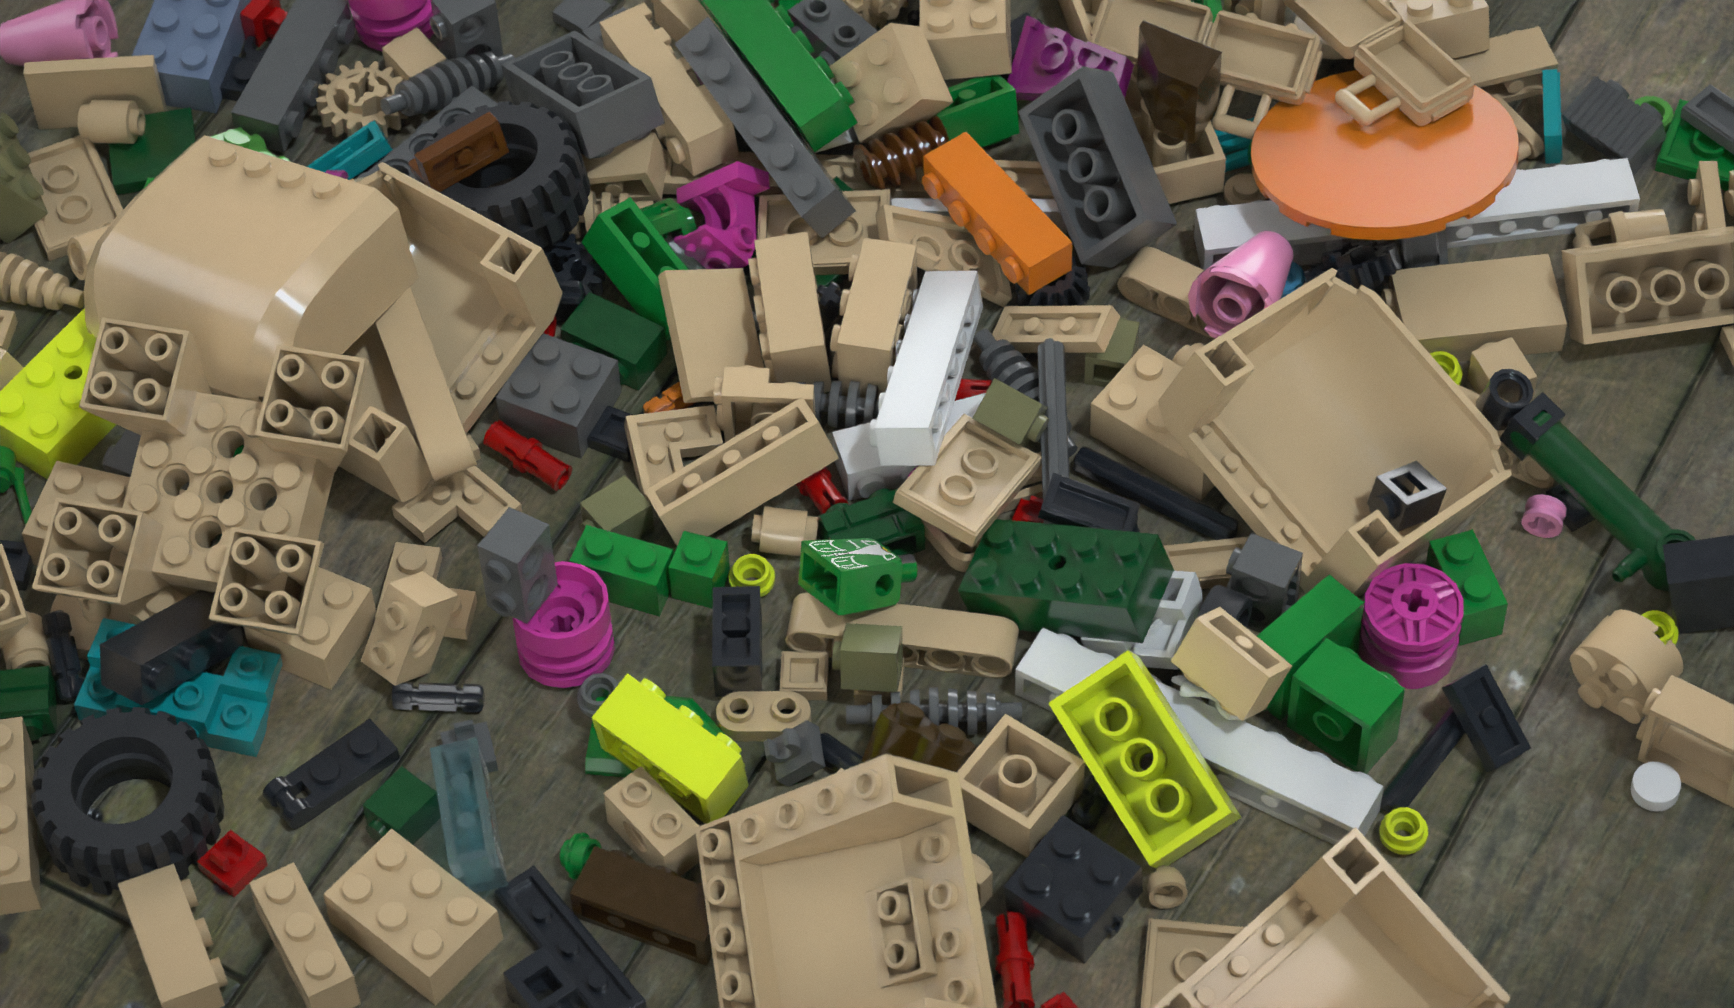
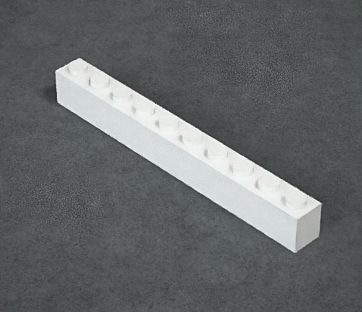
M1628 158L1603 159L1596 162L1573 165L1560 164L1553 167L1530 170L1518 169L1510 185L1504 187L1495 196V202L1487 209L1469 220L1461 217L1446 223L1447 248L1575 233L1576 226L1606 219L1610 213L1619 211L1623 213L1636 212L1640 197ZM1257 200L1251 203L1226 206L1214 205L1208 208L1196 209L1194 239L1200 266L1203 270L1263 231H1272L1283 236L1293 249L1292 261L1299 266L1321 263V255L1323 253L1332 251L1342 246L1343 243L1358 240L1359 242L1370 241L1331 235V229L1315 224H1310L1308 227L1301 225L1280 213L1279 206L1272 200ZM1400 239L1371 240L1372 242H1377V245L1385 241H1389L1390 244L1395 243L1398 253L1401 254Z

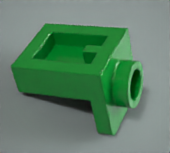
M671 198L641 208V211L664 239L669 236L668 232H671L674 239L679 235L684 236L696 230V224L690 210L683 208Z

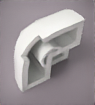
M1173 572L1143 644L1082 637L1081 641L1084 647L1097 653L1109 654L1114 658L1129 650L1139 656L1146 667L1178 670V667L1171 660L1193 625L1203 604L1202 590L1196 572Z

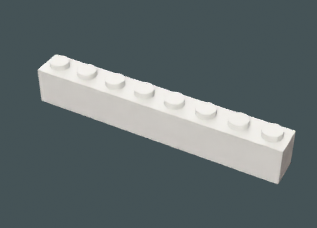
M1042 628L1016 668L1015 695L1053 712L1048 704L1050 701L1115 658L1109 654L1097 653L1079 645L1076 640L1066 634H1056ZM1151 674L1227 795L1333 845H1336L1355 827L1364 836L1366 835L1380 811L1383 786L1376 783L1369 775L1362 772H1352L1333 763L1322 753L1309 752L1296 746L1279 733L1266 732L1247 723L1245 720H1228L1218 712L1217 708L1204 703L1200 697H1181L1179 695L1180 691L1163 684L1157 677ZM1147 754V755H1145V756H1147V757L1153 759V754Z

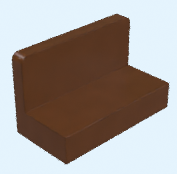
M489 111L414 154L415 158L410 160L408 164L411 171L424 185L437 192H441L509 153L498 119Z

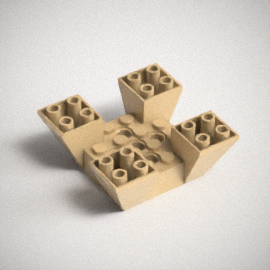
M102 317L79 407L141 435L123 508L56 497L32 588L36 591L123 606L170 585L215 592L209 616L211 621L302 636L324 543L318 541L334 472L347 452L369 361L366 358L277 345L263 402L211 394L196 343L190 331ZM244 445L242 452L233 458L235 450L239 446ZM189 482L187 490L179 494L181 487ZM233 489L231 497L222 502L225 493ZM277 496L274 505L265 510L267 502L272 497ZM222 533L219 543L211 547L213 539Z

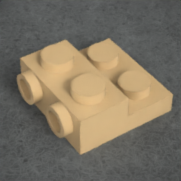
M750 365L741 367L724 366L723 377H715L714 404H718L716 426L720 428V431H724L725 442L801 397L804 398L816 417L814 385L797 382L771 383L770 368H757Z

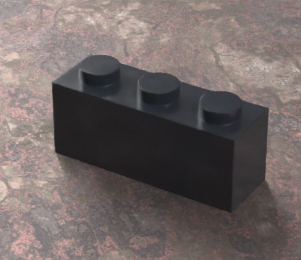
M198 590L101 643V685L140 705H144L231 656L240 646H243V626L211 621L209 616L215 595L204 590Z

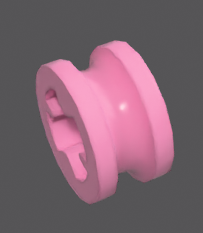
M1543 494L1534 495L1526 501L1525 513L1522 516V526L1530 534L1537 537L1552 538L1558 536L1563 529V520L1566 517L1567 508L1563 502L1555 497Z

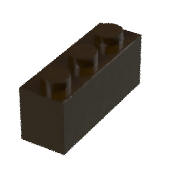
M596 846L593 848L570 892L572 909L576 917L707 966L712 956V947L703 882L695 883L681 878L673 870L664 866L651 867L637 862L630 855L620 850L607 851Z

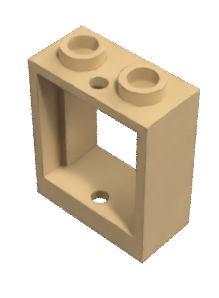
M1671 674L1663 689L1660 690L1655 687L1644 704L1642 713L1646 716L1636 735V739L1642 741L1637 760L1643 763H1665L1676 770L1681 782L1734 808V705Z

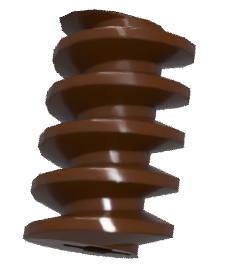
M933 116L929 124L925 121H919L914 125L913 130L909 127L900 128L897 136L894 133L884 134L882 142L878 139H870L866 144V148L861 144L855 145L853 148L854 159L863 180L868 185H873L875 190H884V180L886 179L891 182L895 189L901 188L900 174L904 173L911 183L916 182V168L920 167L924 173L923 156L949 142V137L942 121L937 116Z

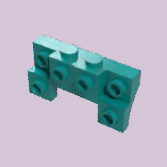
M107 618L102 619L87 655L90 668L74 703L79 720L90 715H94L95 719L107 715L106 710L121 708L122 712H132L133 707L149 708L151 715L155 716L158 711H164L174 715L177 724L180 721L186 722L195 729L197 737L203 739L207 747L257 757L266 734L270 704L283 665L281 654L240 646L232 654L224 676L201 672L148 703L140 705L101 685L100 644L136 624Z

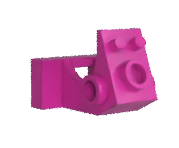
M736 161L677 188V203L682 207L704 214L706 225L698 227V230L674 238V242L685 251L684 254L688 257H693L705 269H735L749 265L748 259L752 257L755 250L754 240H757L754 195L770 188L769 172Z

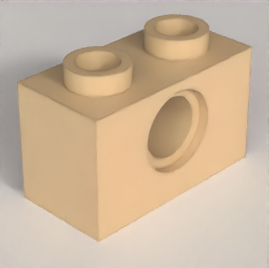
M424 571L388 583L361 662L395 686L430 673L458 595Z
M642 766L603 793L607 823L648 866L667 867L680 877L700 862L695 828L699 827V825Z

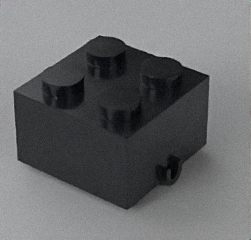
M1062 815L1003 886L1007 912H1018L1025 915L1027 919L1026 925L1085 964L1108 934L1115 936L1119 932L1124 921L1122 917L1142 894V868L1107 843Z

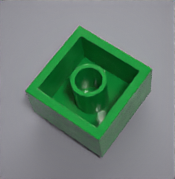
M1326 638L1292 675L1287 727L1355 772L1367 774L1398 738L1405 688L1389 673L1379 672L1362 661L1352 649L1339 646Z

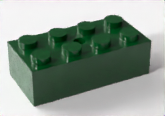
M996 519L983 534L958 592L968 612L1008 618L1018 625L1019 630L1040 632L1042 628H1045L1056 634L1061 633L1069 636L1143 644L1174 572V568L1158 534Z

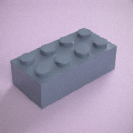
M154 0L132 56L154 55L166 106L191 107L192 110L217 113L222 100L220 86L233 56H239L245 41L240 12L251 0Z

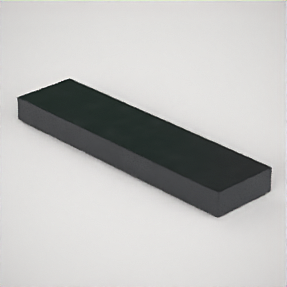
M534 865L494 891L497 902L536 950L544 946L578 987L580 1004L584 1008H647L646 1000Z

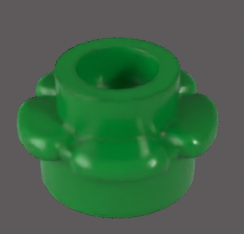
M585 832L576 833L571 839H567L560 851V863L565 868V871L569 873L571 879H578L595 846L602 849L600 842L597 839L590 838Z

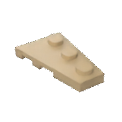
M883 204L876 212L879 239L917 245V267L925 271H977L981 297L1002 307H1005L1012 299L1010 282L1004 275L1001 265L991 254L985 255L976 244L974 236L964 226L959 227L950 216Z

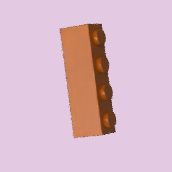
M967 132L923 156L924 176L922 177V184L928 195L933 199L938 198L948 209L952 220L959 227L964 226L974 236L976 244L985 255L991 254L1001 265L1004 275L1010 282H1017L1030 295L1072 270V241Z

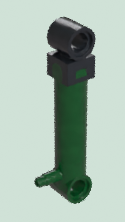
M1501 369L1495 372L1477 399L1476 407L1496 430H1504L1499 438L1500 441L1521 461L1530 455L1630 552L1612 571V578L1616 582H1623L1626 578L1633 576L1639 569H1642L1643 576L1650 585L1659 590L1669 591L1663 545L1696 540L1695 537L1687 531L1672 529L1570 432L1561 423L1566 414L1545 393L1542 392L1531 401L1534 390L1527 376L1514 369Z

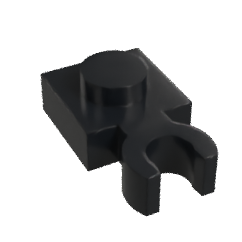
M249 36L245 40L244 50L246 57L233 56L220 86L222 99L238 101L273 39H270L267 48L263 50H257L255 36Z

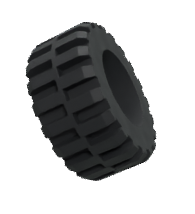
M510 101L498 102V106L488 108L487 105L476 107L475 112L466 116L462 113L454 117L453 123L448 127L444 125L440 127L433 136L434 140L427 141L423 149L490 111L499 121L509 153L439 193L541 248L549 244L553 247L562 240L565 231L571 232L579 221L578 216L583 215L589 201L590 181L570 125L563 118L557 116L555 112L543 106L538 109L533 103L521 101L520 105H514ZM517 177L503 185L487 188L501 180Z
M133 707L132 712H122L121 708L106 710L107 715L95 719L94 715H90L80 720L81 726L74 731L69 727L57 737L59 745L56 748L50 746L40 759L43 768L39 767L35 771L32 782L35 791L31 796L32 809L47 852H50L53 863L63 873H68L70 880L77 885L87 887L91 883L94 892L104 895H111L113 890H120L118 883L174 864L180 880L189 875L188 867L192 863L198 866L197 861L208 851L207 844L213 846L217 842L221 832L219 823L224 819L223 793L210 750L205 741L198 738L196 730L186 722L180 721L177 724L174 715L164 711H158L156 716L151 715L149 708ZM132 779H149L163 783L170 788L168 795L160 806L139 820L122 824H109L87 816L91 805L97 797L108 788L120 782Z

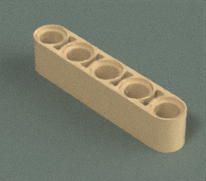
M408 287L375 323L427 465L435 481L477 465L416 299L411 287Z
M803 593L794 598L785 642L794 651L829 652V658H832L834 642H842L846 623L902 626L905 667L988 678H1002L1011 674L1013 669L1019 628L1012 620L1001 616L898 603L892 606L838 616L810 593Z

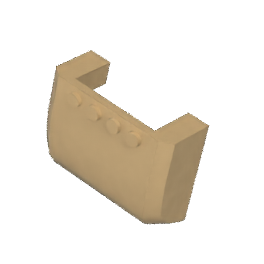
M204 135L189 146L139 192L97 241L86 271L84 286L85 322L90 335L93 334L96 339L102 317L190 331L193 334L211 393L261 402L262 397L265 395L277 345L342 355L419 278L399 208L378 189Z
M382 162L378 164L380 170L357 183L378 189L399 208L419 278L411 286L465 433L467 434L553 321L563 292L540 246ZM374 322L342 354L366 358L369 362L347 452L339 467L404 503L421 494L433 477L421 449L376 323Z
M1331 268L1196 350L1158 402L1165 428L1256 535L1303 553L1300 586L1306 593L1330 574L1359 598L1366 593L1373 578L1385 569L1410 563L1428 550L1429 541L1448 535L1485 503L1512 476L1511 470H1504L1498 453L1501 442L1496 429L1381 297L1364 285L1356 289L1335 277L1337 270ZM1418 461L1447 490L1436 516L1427 522H1421L1397 532L1379 510L1371 514L1367 502L1376 476ZM1416 486L1414 488L1413 494L1420 492V490Z
M1355 827L1325 853L1287 891L1183 983L1180 982L1152 1008H1504L1509 1003L1510 996Z

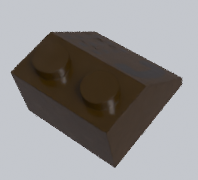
M1143 20L1139 26L1137 86L1155 129L1164 132L1172 138H1179L1195 144L1218 107L1222 52Z

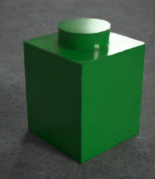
M683 531L668 567L671 596L673 599L713 609V587H725L729 577L730 563L727 541Z

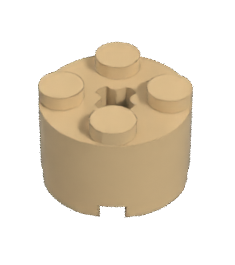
M1621 609L1614 611L1610 616L1607 615L1572 653L1570 663L1574 675L1581 685L1578 689L1579 696L1585 703L1593 708L1603 706L1609 711L1622 716L1628 722L1637 724L1646 716L1642 713V710L1651 691L1655 687L1662 690L1671 674L1676 677L1682 674L1683 660L1680 652L1671 639L1665 645L1654 634L1659 627L1649 619L1635 612Z

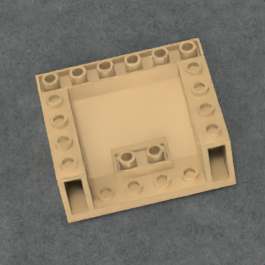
M885 754L695 828L720 1008H997L959 773Z

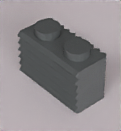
M1594 76L1563 112L1562 118L1565 128L1610 160L1628 158L1632 174L1634 175L1642 167L1643 163L1648 160L1649 156L1654 153L1655 149L1659 147L1660 143L1665 140L1666 134L1662 122L1663 117L1651 105L1642 103L1639 106L1631 99H1628L1629 93L1616 81L1610 79L1606 83L1601 81L1598 76Z

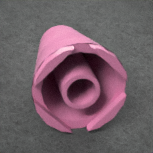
M63 0L3 22L0 26V57L7 64L24 66L26 62L117 57L118 52L111 53V39H118V30L109 1Z
M1272 231L1260 232L1197 276L1188 294L1190 311L1194 318L1198 314L1205 322L1204 330L1211 337L1218 338L1281 299L1293 260V249L1290 243L1278 233Z

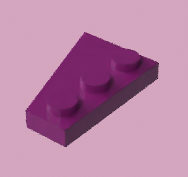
M1026 16L1011 67L1012 73L1009 74L1007 82L1016 89V100L1034 101L1084 66L1113 72L1125 99L1134 64L1124 55L1090 41L1084 42L1070 36L1066 31L1056 27L1054 29L1041 24L1037 19Z

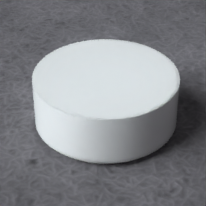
M1648 762L1638 767L1631 783V795L1634 801L1649 811H1664L1671 808L1677 802L1681 789L1679 774L1674 768L1662 762Z

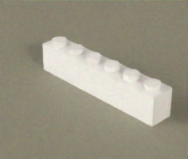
M925 271L920 289H915L913 292V310L911 314H906L904 321L905 335L903 340L897 341L895 365L888 368V387L886 392L880 393L878 402L879 414L877 419H872L870 423V443L872 447L878 448L881 466L935 465L983 309L977 271Z

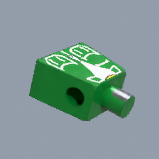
M875 539L801 541L798 585L838 616L896 605L900 600L901 583L914 582L917 578V563L913 555L897 556Z

